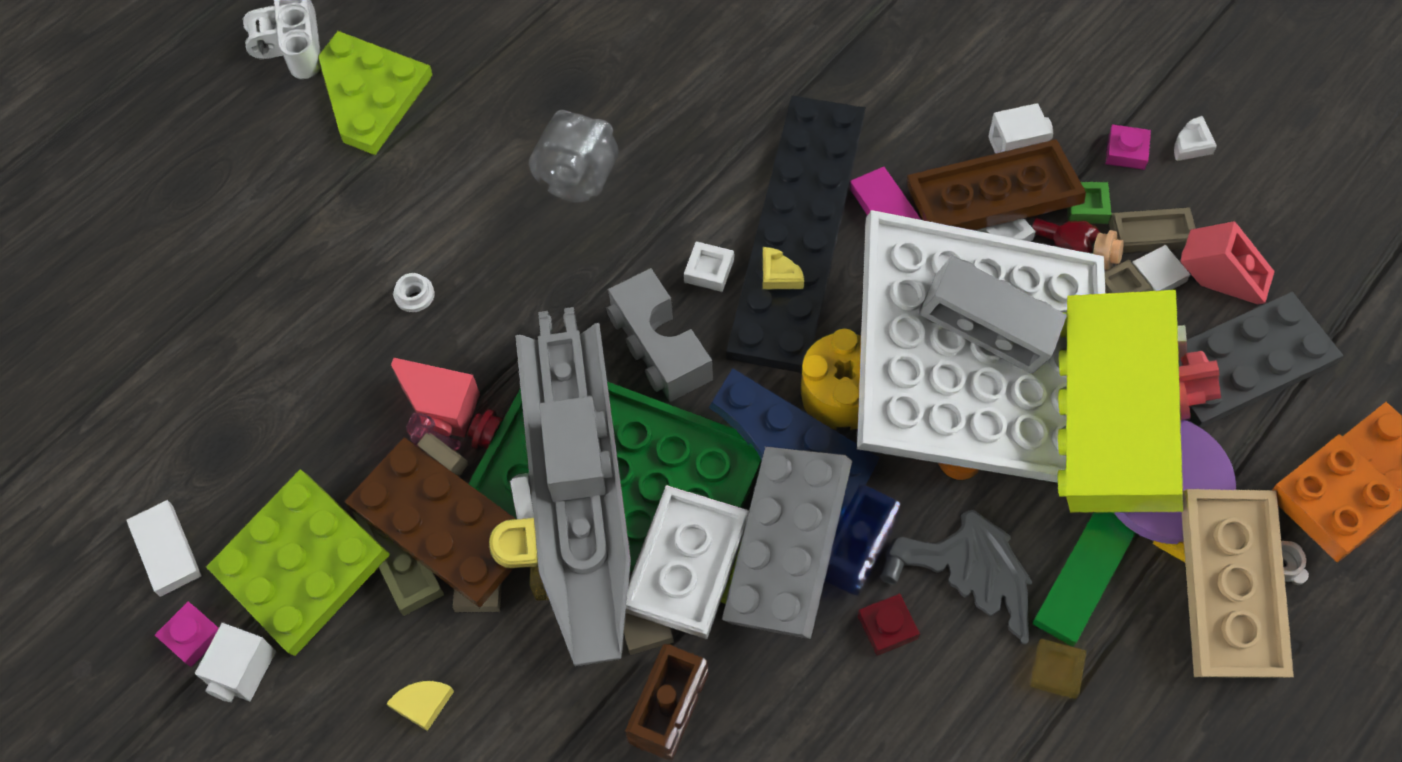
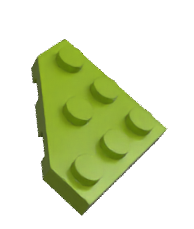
M337 31L318 56L343 142L373 155H376L433 76L430 65Z

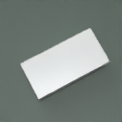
M168 500L126 520L154 592L160 597L202 576L176 512Z

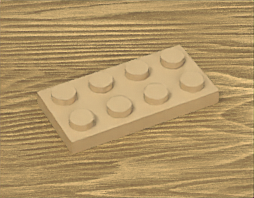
M1184 490V512L1181 513L1194 677H1294L1277 492L1273 490Z

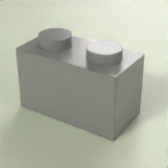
M592 396L539 403L547 484L552 501L558 502L606 495L604 478H611L613 476L609 451L601 452L599 438L607 437L604 411H595Z

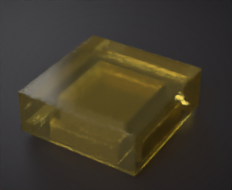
M1040 639L1037 644L1030 687L1076 699L1080 693L1087 651Z

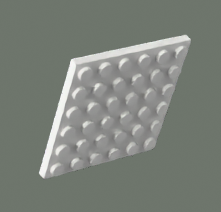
M871 210L866 217L857 449L1058 483V470H1066V455H1059L1058 430L1066 429L1067 415H1060L1059 389H1067V376H1060L1059 350H1067V338L1059 336L1052 357L1032 374L919 315V312L935 275L951 255L971 262L976 268L999 280L1009 282L1014 288L1037 300L1047 302L1052 308L1060 312H1067L1068 295L1105 294L1104 256Z

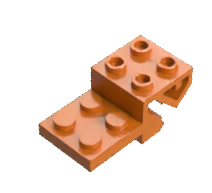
M1387 402L1383 403L1344 436L1337 435L1272 489L1277 492L1278 506L1337 563L1349 555L1355 548L1361 546L1402 510V415Z

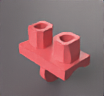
M1203 351L1186 353L1181 357V366L1179 367L1181 420L1190 419L1189 406L1206 404V401L1221 399L1220 374L1217 360L1209 361Z

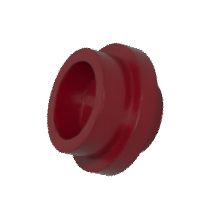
M488 409L484 415L478 413L474 417L468 430V437L473 438L472 448L480 450L482 447L488 449L503 419L496 416V411Z

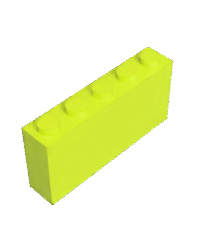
M1176 290L1068 295L1067 312H1062L1067 317L1060 333L1061 338H1067V350H1059L1060 376H1067V389H1059L1058 393L1060 415H1067L1066 429L1058 430L1059 455H1066V470H1058L1059 497H1067L1070 512H1184Z

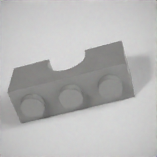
M652 268L608 289L611 306L606 308L608 316L616 329L622 327L628 336L625 339L627 346L636 360L643 359L648 367L645 369L646 376L656 392L662 389L668 401L672 402L713 380L712 360L692 329L673 337L662 336L655 332L660 325L672 320L673 315L671 297Z

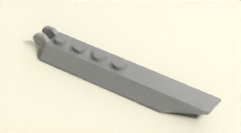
M574 307L564 308L565 313L563 314L567 332L552 334L551 316L548 311L538 312L541 336H538V340L523 335L515 336L539 574L574 666L621 659L631 558L600 324L595 323L580 334V331L577 330ZM592 396L595 411H604L607 437L599 438L601 452L609 451L613 477L604 478L606 495L553 502L547 484L539 403Z

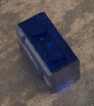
M859 485L836 528L824 581L852 595L859 596L886 543V539L890 536L897 522L901 505L897 500L865 485Z

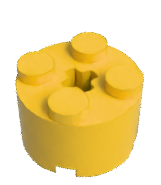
M845 328L839 329L834 334L825 336L815 342L807 351L802 364L801 396L804 409L810 416L835 430L837 427H851L850 430L858 429L861 336Z

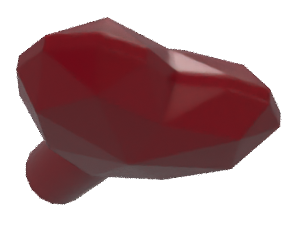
M1036 218L1032 225L1036 235L1053 240L1056 247L1090 254L1093 250L1092 244L1095 243L1096 237L1100 233L1096 226L1087 221H1069L1062 225H1057Z

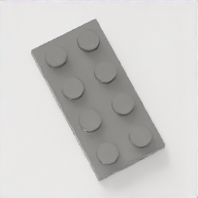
M765 447L722 618L723 621L733 625L811 639L852 461L847 456Z

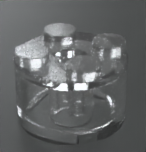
M567 110L557 111L547 124L529 158V167L532 175L538 182L540 178L550 185L548 191L564 200L585 202L589 200L590 196L596 194L597 197L601 193L619 155L618 145L612 136V126L603 119L593 120L587 116L571 113Z

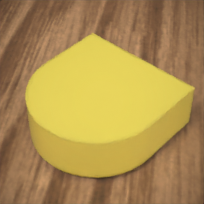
M534 518L507 520L495 527L490 536L489 548L493 559L498 564L507 568L537 566Z

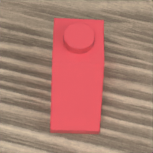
M1235 221L1190 230L1180 260L1200 286L1251 303H1266L1275 271Z
M393 358L391 366L424 428L429 433L438 437L447 438L450 435L464 438L480 396L474 376Z

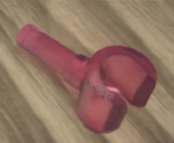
M413 413L411 415L406 431L411 434L410 439L414 445L419 447L417 444L424 435L431 433L452 450L457 451L460 448V441L433 431L435 421L431 417L422 413Z

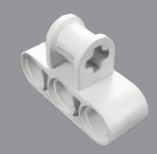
M274 0V6L249 11L244 16V28L249 36L245 42L246 51L251 56L259 59L284 56L291 74L299 79H308L320 71L321 65L318 58L320 54L315 9L311 0ZM263 40L267 44L266 48H264Z

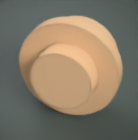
M1109 230L1108 234L1098 233L1093 254L1104 256L1105 271L1111 269L1113 264H1120L1124 241L1117 239V231Z

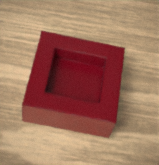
M900 593L858 611V618L876 656L919 638L920 633Z

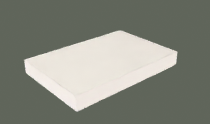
M666 485L629 580L626 613L707 639L742 542L749 510Z

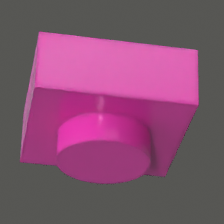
M1112 124L1108 135L1106 164L1145 170L1149 159L1151 130Z
M188 601L155 636L188 666L192 667L207 652L219 628Z

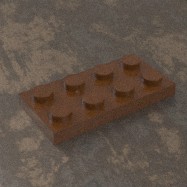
M1057 139L907 175V187L922 220L969 230H978L1084 204L1086 191Z
M405 437L344 501L355 514L479 608L482 607L514 569L501 566L493 559L489 543L490 536L497 525L516 518Z

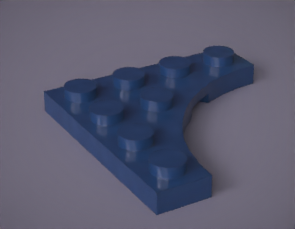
M732 368L710 404L709 409L735 428L748 445L752 444L761 460L765 447L845 455L852 461L833 541L834 545L880 458L869 451L857 449L855 442Z

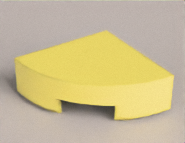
M763 247V289H804V276L799 265H796L792 260L784 256L782 251Z
M417 682L398 691L387 702V705L392 710L428 731L454 691L450 686L441 682Z

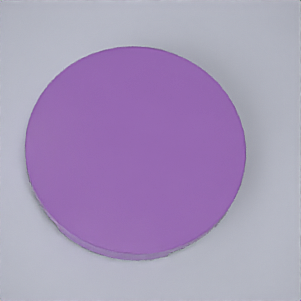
M1181 420L1183 491L1186 489L1236 490L1233 467L1220 444L1200 427L1186 420ZM1181 512L1114 513L1128 528L1145 538L1166 544L1184 542Z

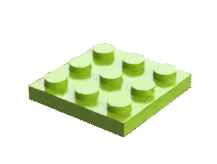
M300 469L206 568L287 653L296 656L388 558L390 553L308 474Z

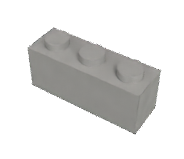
M953 255L950 256L935 275L919 312V315L1032 374L1052 357L1067 317L1066 314L1052 308L1047 302L1037 300L1014 288L1009 282L999 280L976 268L971 262L961 260Z

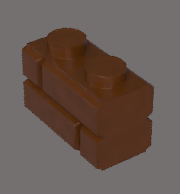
M663 644L626 727L625 733L629 744L666 760L673 761L697 704L698 693L702 692L708 678L707 660L669 644Z

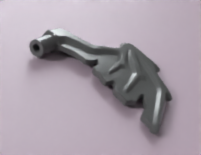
M970 510L961 515L960 529L937 543L922 542L905 537L893 539L885 554L887 560L880 575L881 580L888 584H897L903 566H921L931 569L935 573L942 572L948 566L950 572L949 585L956 588L964 598L972 592L976 607L991 617L1000 611L1001 599L1003 597L1007 610L1010 613L1008 630L1020 639L1021 644H1027L1029 641L1027 585H1031L1032 581L1008 543L1011 539L1009 534L975 510Z

